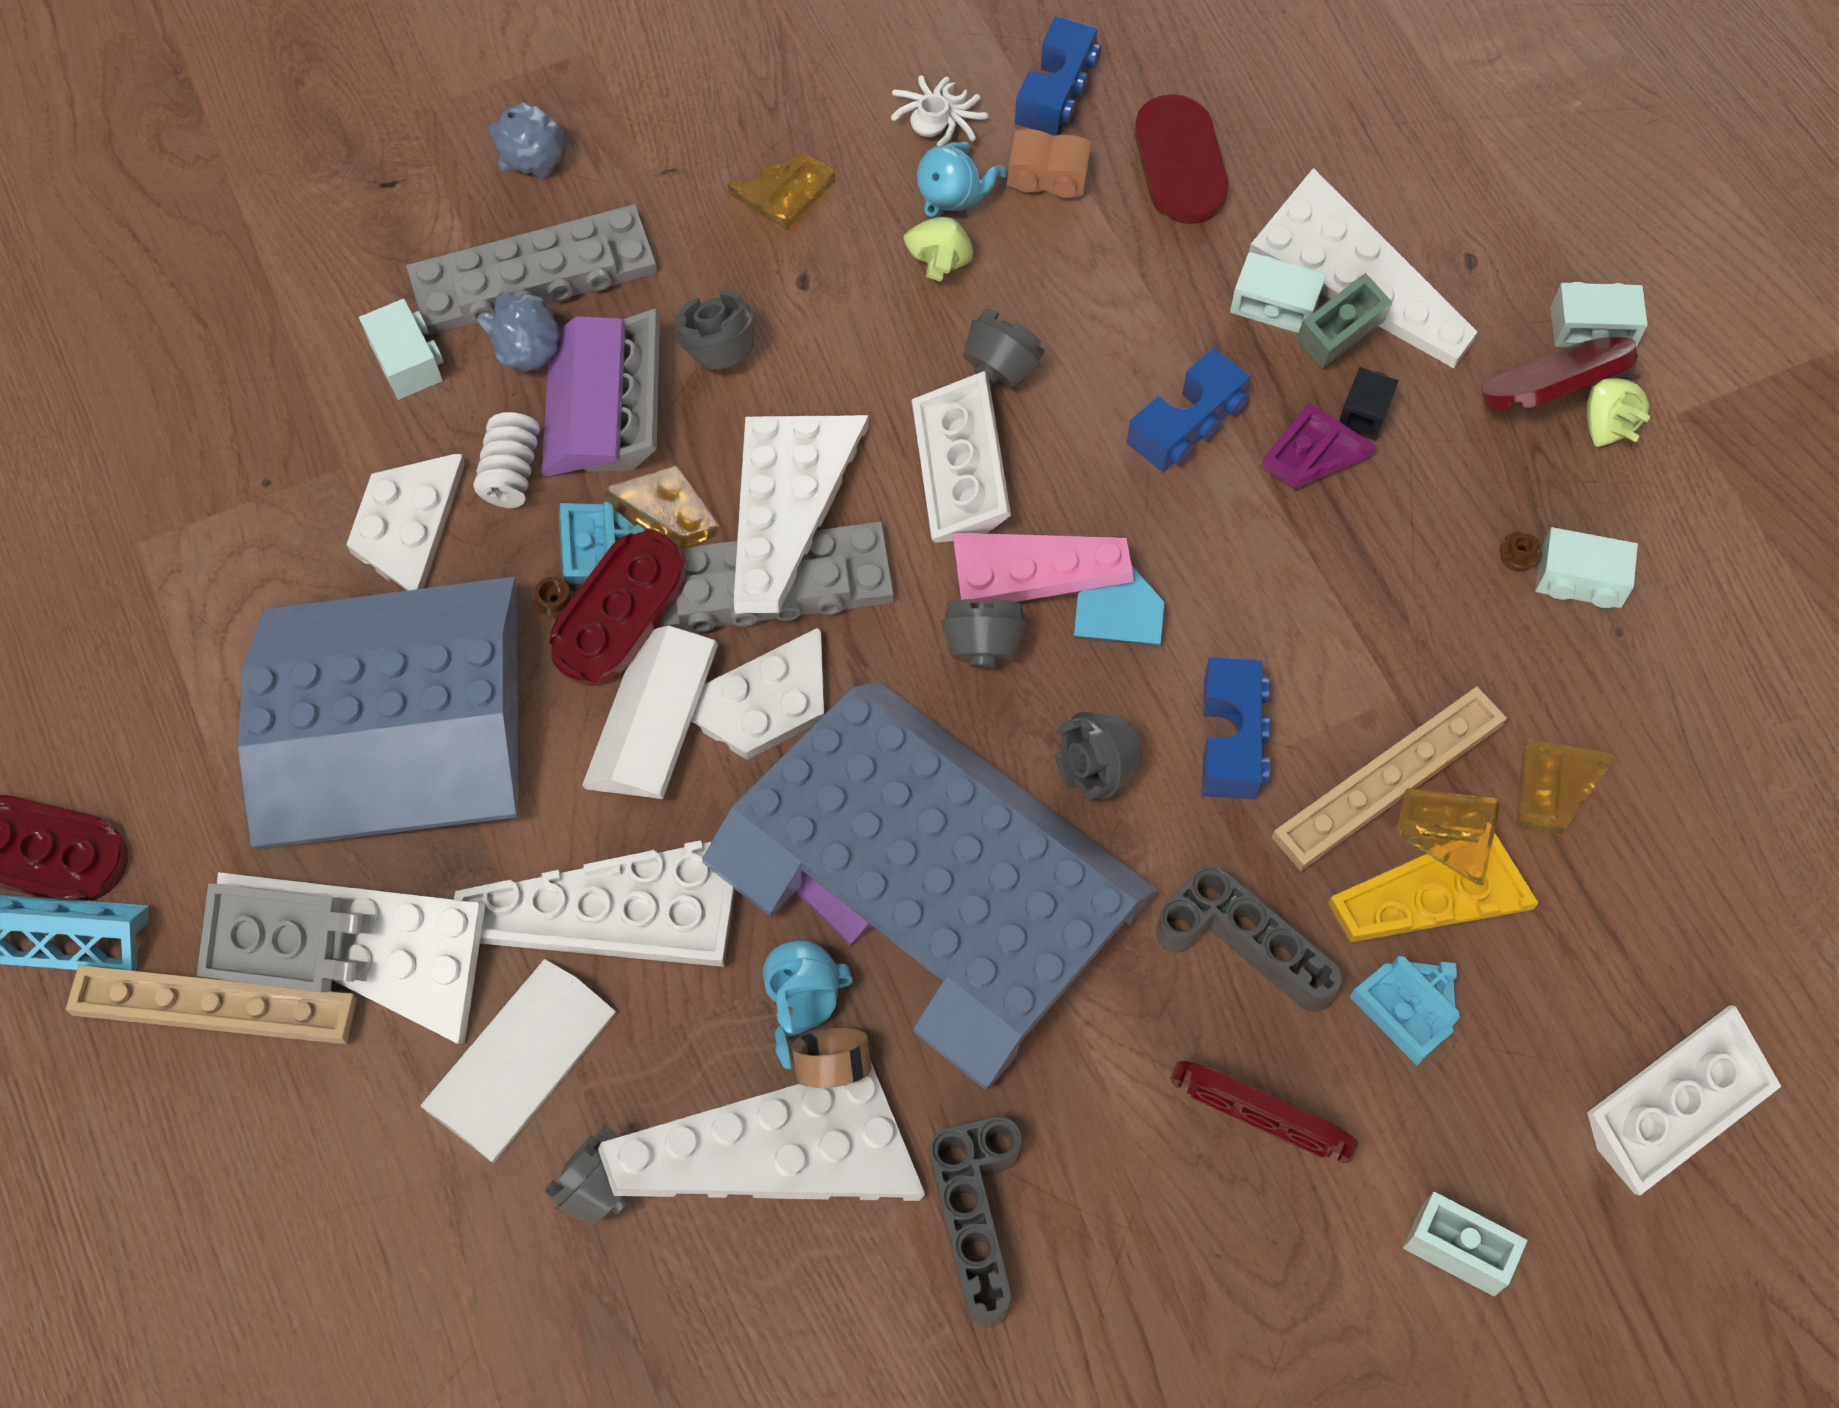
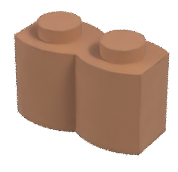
M1016 130L1008 166L1007 185L1022 192L1045 190L1062 198L1083 196L1092 142L1074 135L1052 136L1039 130Z

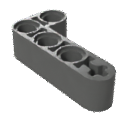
M1207 866L1196 871L1165 903L1161 910L1156 935L1159 943L1165 949L1177 953L1187 951L1210 930L1290 999L1307 1011L1318 1012L1325 1010L1330 1006L1341 986L1342 975L1340 969L1329 957L1219 867ZM1205 887L1212 888L1219 894L1220 898L1215 900L1206 899L1201 896L1198 890ZM1238 917L1248 918L1254 923L1255 928L1243 930L1235 924L1234 919ZM1171 919H1182L1187 922L1190 929L1184 932L1175 931L1169 926L1168 921ZM1281 947L1287 950L1291 959L1287 961L1276 959L1271 954L1270 948ZM1301 963V964H1302L1303 966H1305V967H1304V968L1302 967V968L1300 969L1298 975H1296V974H1295V971L1297 970L1299 964ZM1319 980L1324 986L1321 985L1315 989L1311 987L1310 983L1313 984Z
M992 1117L946 1128L938 1132L930 1145L931 1170L965 1310L969 1319L983 1328L995 1327L1001 1324L1007 1317L1011 1302V1291L982 1176L1003 1172L1012 1168L1019 1158L1022 1142L1021 1132L1011 1119L1005 1117ZM994 1135H1002L1011 1141L1012 1148L1008 1152L997 1154L988 1149L986 1141ZM955 1146L964 1152L965 1159L957 1165H948L941 1161L938 1155L944 1148ZM959 1193H967L976 1199L977 1206L971 1212L960 1213L952 1208L950 1201ZM970 1241H980L988 1247L990 1253L985 1260L972 1262L964 1257L962 1248ZM988 1275L987 1285L991 1297H1000L996 1300L995 1310L987 1311L986 1306L982 1303L975 1304L980 1301L981 1285L979 1278Z

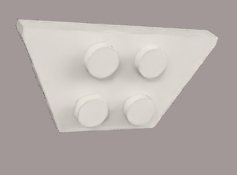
M452 454L371 474L346 544L350 553L363 563L374 566L377 573L388 581L393 580L406 591L424 589L466 464L463 455Z
M816 628L704 684L691 722L701 727L702 732L715 741L725 742L731 751L746 760L813 727L824 716L822 638L820 630Z

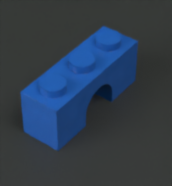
M1058 16L1054 17L1042 42L1041 70L1051 72L1052 74H1042L1029 70L1016 97L1015 124L1057 136L1064 122H1071L1076 107L1075 98L1077 94L1081 96L1084 94L1089 78V73L1087 72L1090 67L1096 68L1100 58L1101 46L1096 45L1098 28Z
M1216 348L1211 349L1186 371L1182 395L1192 402L1194 406L1176 408L1157 396L1130 420L1127 444L1162 473L1174 463L1181 464L1190 455L1198 441L1202 438L1207 440L1212 437L1224 418L1230 413L1236 415L1243 409L1249 399L1247 391L1251 376Z
M1208 658L1204 674L1203 716L1224 718L1234 725L1237 733L1227 738H1207L1203 753L1202 796L1256 799L1260 785L1268 784L1270 760L1269 757H1262V743H1268L1270 720L1269 717L1262 716V703H1268L1270 681L1269 677H1262V660Z

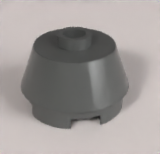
M719 290L721 298L711 299L704 303H701L699 297L681 308L676 316L679 321L676 336L677 342L703 368L716 370L730 367L743 360L753 348V310L748 304L744 303L741 294L736 291Z
M986 308L978 320H972L963 356L975 368L973 371L975 374L983 371L988 374L989 384L994 385L997 382L1005 387L1013 388L1040 367L1039 360L1044 354L1045 349L1039 347L1041 341L1018 322L1014 325L1006 321L1000 322L996 320L999 316L998 311Z
M971 599L947 602L945 619L941 620L951 657L970 661V666L976 668L996 667V662L1014 660L1028 625L1024 621L1020 603L995 599L994 603H971Z
M1079 712L1071 720L1059 726L1057 733L1062 736V751L1055 753L1059 772L1069 788L1076 785L1085 793L1084 799L1109 798L1138 773L1142 762L1141 746L1135 730L1125 718L1113 714Z
M605 1123L596 1134L600 1140L597 1141L591 1135L564 1164L565 1167L561 1171L562 1175L557 1182L552 1180L544 1190V1193L557 1203L556 1210L593 1225L598 1223L609 1211H612L615 1215L618 1214L633 1197L614 1196L598 1148L601 1142L624 1135L623 1133L617 1135Z

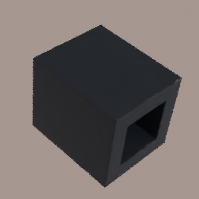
M1359 367L1343 406L1339 422L1362 437L1377 441L1399 380L1379 371H1371Z

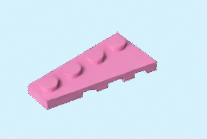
M953 533L961 600L971 599V603H994V599L1018 602L1134 582L1127 538Z

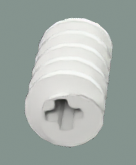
M514 412L500 413L491 417L486 425L487 433L483 439L484 447H482L480 453L481 461H479L477 466V476L473 486L480 498L498 507L515 508L524 504L526 500L523 493L527 491L529 486L526 478H529L532 472L529 464L533 462L535 457L532 450L537 446L538 441L535 436L539 434L540 426L536 420L524 414Z

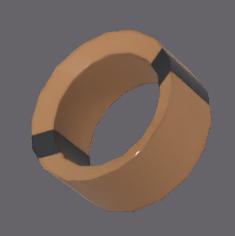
M844 1027L817 1030L799 1037L791 1045L795 1077L797 1082L804 1086L829 1088L847 1085L861 1080L872 1069L868 1037L865 1032L858 1029Z

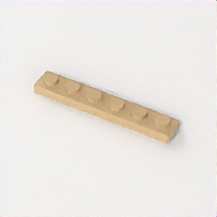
M1476 686L1274 830L1272 839L1300 871H1303L1501 728L1506 722L1507 717Z
M78 965L65 1010L72 1016L347 1044L357 998L351 993L314 992L244 982Z

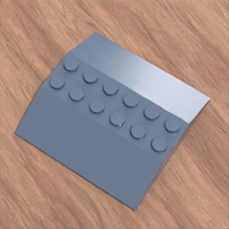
M515 577L263 610L242 666L238 752L251 847L254 850L518 817L517 580Z

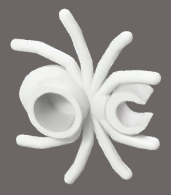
M922 75L918 77V82L925 95L906 90L895 89L892 91V95L895 97L916 100L900 107L891 116L893 121H896L902 114L916 109L911 115V126L917 134L923 137L937 136L943 132L947 124L949 125L945 136L937 143V146H944L951 139L956 126L955 122L966 132L970 141L974 142L976 137L972 129L962 118L976 120L988 118V113L966 111L980 100V95L975 94L966 102L967 90L965 89L961 95L954 96L955 83H949V77H944L933 91L934 94L929 90Z

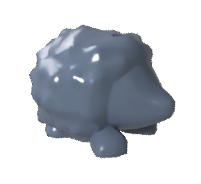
M524 102L516 106H510L499 116L498 121L488 125L489 135L499 152L498 166L503 172L513 170L521 171L524 174L533 173L534 177L542 179L549 176L554 167L562 161L567 147L564 131L559 128L558 122L551 115L544 113L537 106L531 107Z
M502 291L496 298L495 315L493 316L486 312L478 315L477 320L479 324L490 335L491 342L495 348L496 358L503 366L508 365L515 372L526 373L529 370H539L544 365L550 363L552 357L559 352L557 345L561 338V334L558 331L559 325L553 319L552 311L547 307L543 298L529 294L513 296L508 291Z

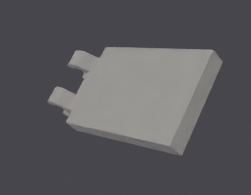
M208 883L197 977L314 992H330L332 979L354 982V980L367 981L369 962L341 959L344 933L372 934L374 915L340 912L341 897Z

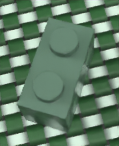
M1364 273L1302 322L1296 340L1314 361L1324 369L1382 324L1393 302L1367 273Z

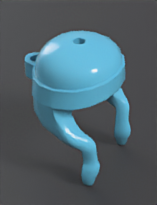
M953 142L945 146L933 147L925 153L919 162L916 173L917 186L921 195L926 200L924 206L925 214L929 217H939L944 211L967 210L977 205L993 188L996 177L1007 178L1008 169L1003 165L991 167L980 180L977 167L967 155L970 151L968 142Z
M804 940L790 941L775 947L766 957L762 969L766 993L777 1005L776 1016L780 1026L777 1027L774 1034L776 1040L775 1052L785 1069H791L786 1037L817 1027L830 1018L837 1005L838 989L849 986L853 981L848 965L835 964V961L821 946ZM788 1007L792 1008L791 1016Z

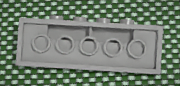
M635 204L406 265L419 312L429 332L426 334L427 336L478 323L477 318L481 313L486 312L494 316L496 298L502 291H508L513 296H521L522 294L539 296L547 304L555 301H564L569 297L591 291L604 290L613 285L657 274L656 263Z
M874 522L816 530L812 537L813 544L808 554H804L797 568V577L779 613H735L734 586L737 541L680 548L687 563L686 583L679 597L655 629L669 625L681 630H691L700 633L720 626L735 625L745 627L753 625L757 621L771 619L789 621L801 615L815 613L833 615L845 609L894 603L882 523Z

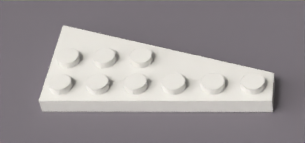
M1314 168L1251 243L1249 252L1270 256L1279 261L1300 267H1308L1314 271L1326 274L1321 294L1329 299L1335 297L1364 273H1367L1393 302L1385 321L1379 327L1452 368H1455L1475 341L1478 332Z
M869 415L745 417L734 586L735 613L780 612L797 577V568L804 554H808L813 544L812 537L817 527H821L843 482L842 475L848 463H852L857 453V445L861 436L865 437L869 429Z
M700 840L685 843V847L659 853L651 850L584 864V868L563 873H560L559 870L541 873L542 877L514 883L511 880L458 890L455 892L454 900L485 904L480 944L724 967L736 889L702 863V858L711 842L702 844Z
M218 872L217 884L341 897L340 912L374 915L372 934L344 933L341 959L369 962L367 981H333L457 1044H465L485 911L484 903Z
M872 1063V1069L867 1076L847 1085L815 1088L797 1084L601 1142L598 1148L614 1196L675 1197L678 1193L707 1194L708 1197L726 1198L728 1194L753 1195V1198L827 1200L830 1196L860 1197V1200H878L880 1197H903V1201H920L925 1196Z

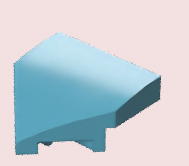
M609 499L604 502V505L560 503L562 579L570 585L583 584L608 549L619 538L631 532L637 534L645 530L639 524L634 526L613 508L614 503Z
M1132 566L1134 582L1084 590L1078 593L1074 637L1160 646L1164 601Z
M1398 956L1392 964L1385 963L1356 987L1349 996L1416 1066L1454 1032L1453 1025L1460 1018L1459 1010L1455 1008L1454 980L1457 977L1456 963L1441 962L1439 965L1409 962L1406 957Z

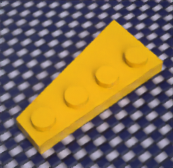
M1491 826L1331 896L1328 902L1350 943L1534 910L1539 904Z

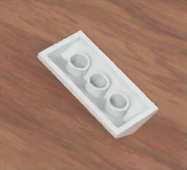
M983 371L912 399L931 538L935 543L954 541L953 533L988 534L1011 516L988 374Z
M669 625L653 630L625 670L582 784L585 789L663 799L718 647V643L715 640Z
M544 959L420 1106L494 1164L617 1013L578 978Z
M1729 1005L1588 1111L1587 1114L1597 1150L1636 1195H1642L1777 1091L1781 1085L1736 1006Z

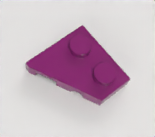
M1309 403L1266 454L1261 467L1292 488L1297 489L1369 459L1376 445Z

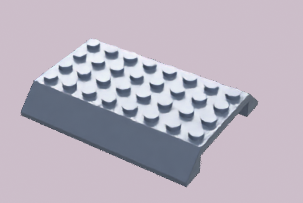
M880 681L852 687L731 807L702 858L703 864L770 918L801 887V872H805L939 978L943 983L916 1023L913 1033L986 1091L1016 1058L1020 1042L1123 923L1127 922L1131 925L1158 893L1157 888Z

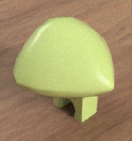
M934 217L909 229L903 236L905 245L915 259L928 263L927 278L941 282L944 273L948 274L950 270L962 267L973 260L974 250L972 242L964 228L952 218Z
M1613 377L1602 379L1592 386L1587 401V423L1589 434L1596 447L1609 445L1623 438L1637 442L1639 435L1634 433V431L1643 422H1648L1650 415H1648L1650 405L1646 394L1637 384L1626 379Z

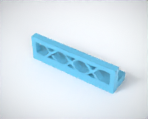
M0 895V930H3L0 933V964L77 970L78 965L136 971L138 969L136 934L149 923V905ZM11 931H22L36 946L30 952L18 951L5 936ZM56 934H66L82 949L76 955H64L50 940ZM87 936H93L94 938L90 940ZM102 937L120 938L122 959L109 958L95 943Z

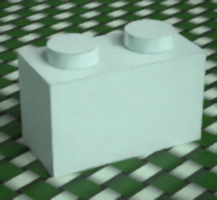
M1249 252L1235 287L1230 313L1299 333L1302 322L1316 311L1326 274L1314 271L1308 267H1300L1279 261L1270 256Z
M1583 282L1561 283L1550 307L1555 347H1569L1584 341L1606 337L1631 338L1636 341L1637 347L1647 327L1642 285H1625L1622 283L1585 284Z
M405 299L359 317L366 337L397 400L443 381L437 366L444 363L434 340L426 342L423 335L429 332L419 311L411 313Z
M1551 527L1540 548L1542 558L1538 564L1535 592L1549 594L1551 597L1560 600L1575 599L1590 602L1601 608H1622L1634 588L1638 543Z
M1433 1192L1421 1205L1402 1248L1495 1297L1509 1285L1528 1240Z

